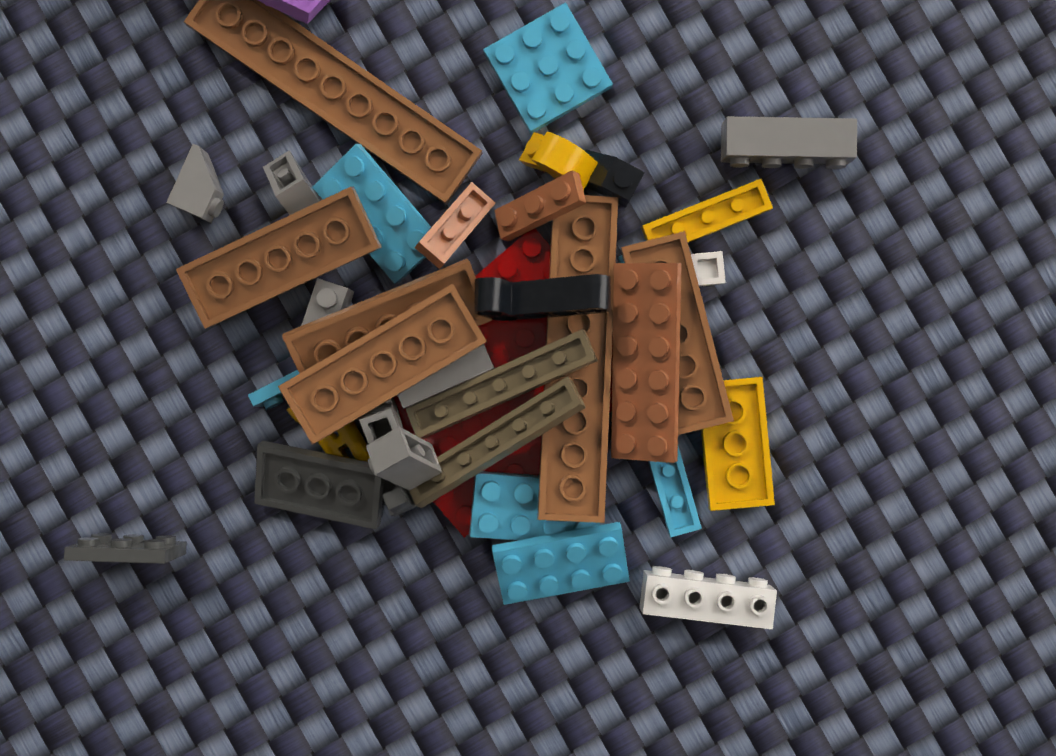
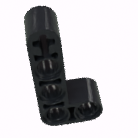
M591 274L520 282H509L495 277L475 279L474 314L492 320L513 321L599 314L611 311V277L608 275Z

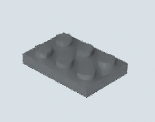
M108 533L91 534V537L78 538V543L66 546L64 548V561L165 564L186 554L187 541H176V536L161 535L156 536V539L144 540V535L140 534L124 535L123 538L112 539V534Z

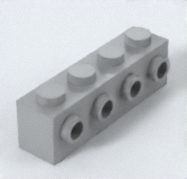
M727 116L721 124V162L730 163V167L742 168L748 167L749 163H762L764 168H778L782 166V163L794 164V168L798 169L812 168L814 164H826L827 169H842L857 158V119Z

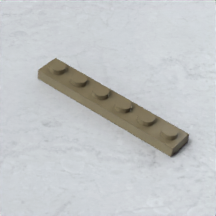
M581 329L406 408V412L415 435L424 439L598 360L586 331Z
M568 376L437 457L442 473L409 490L415 506L425 507L585 409L586 406L573 381Z

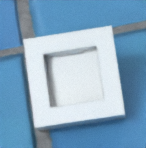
M722 251L691 254L699 287L726 283Z

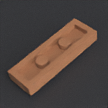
M572 170L495 209L500 238L510 241L586 204L579 173Z
M471 182L414 248L440 269L496 202Z

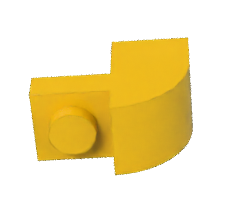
M548 131L545 135L534 132L519 158V161L524 165L547 172L555 179L573 170L579 173L583 190L598 164L594 158L574 143Z

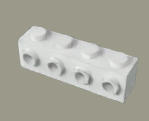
M653 566L652 571L644 570L639 607L642 614L773 630L777 590L771 585H767L768 580L749 577L748 582L735 581L736 577L728 574H716V578L703 577V572L695 570H684V575L674 574L671 568Z

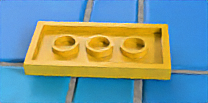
M763 377L723 380L734 421L701 429L708 509L715 511L775 505Z

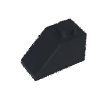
M585 150L598 162L586 187L606 197H618V204L626 208L645 172L617 157Z

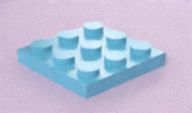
M566 2L483 49L484 55L530 135L613 87L612 81Z

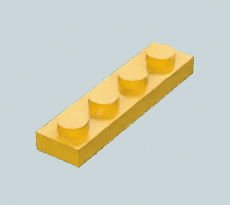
M759 179L642 225L641 229L646 241L685 231L687 242L689 243L773 209L762 179Z

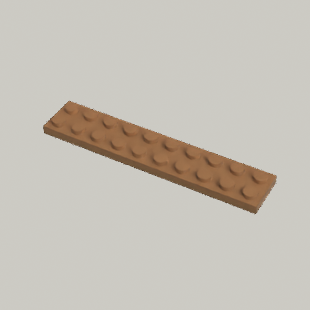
M199 0L184 20V23L189 28L351 140L361 144L364 149L446 205L483 154L481 149L284 13L273 7L266 6L258 0Z
M585 195L586 204L552 220L549 279L591 274L610 276L611 311L599 314L547 318L546 345L584 329L598 361L544 385L543 391L568 376L576 386L586 408L541 435L537 520L605 523L618 197Z

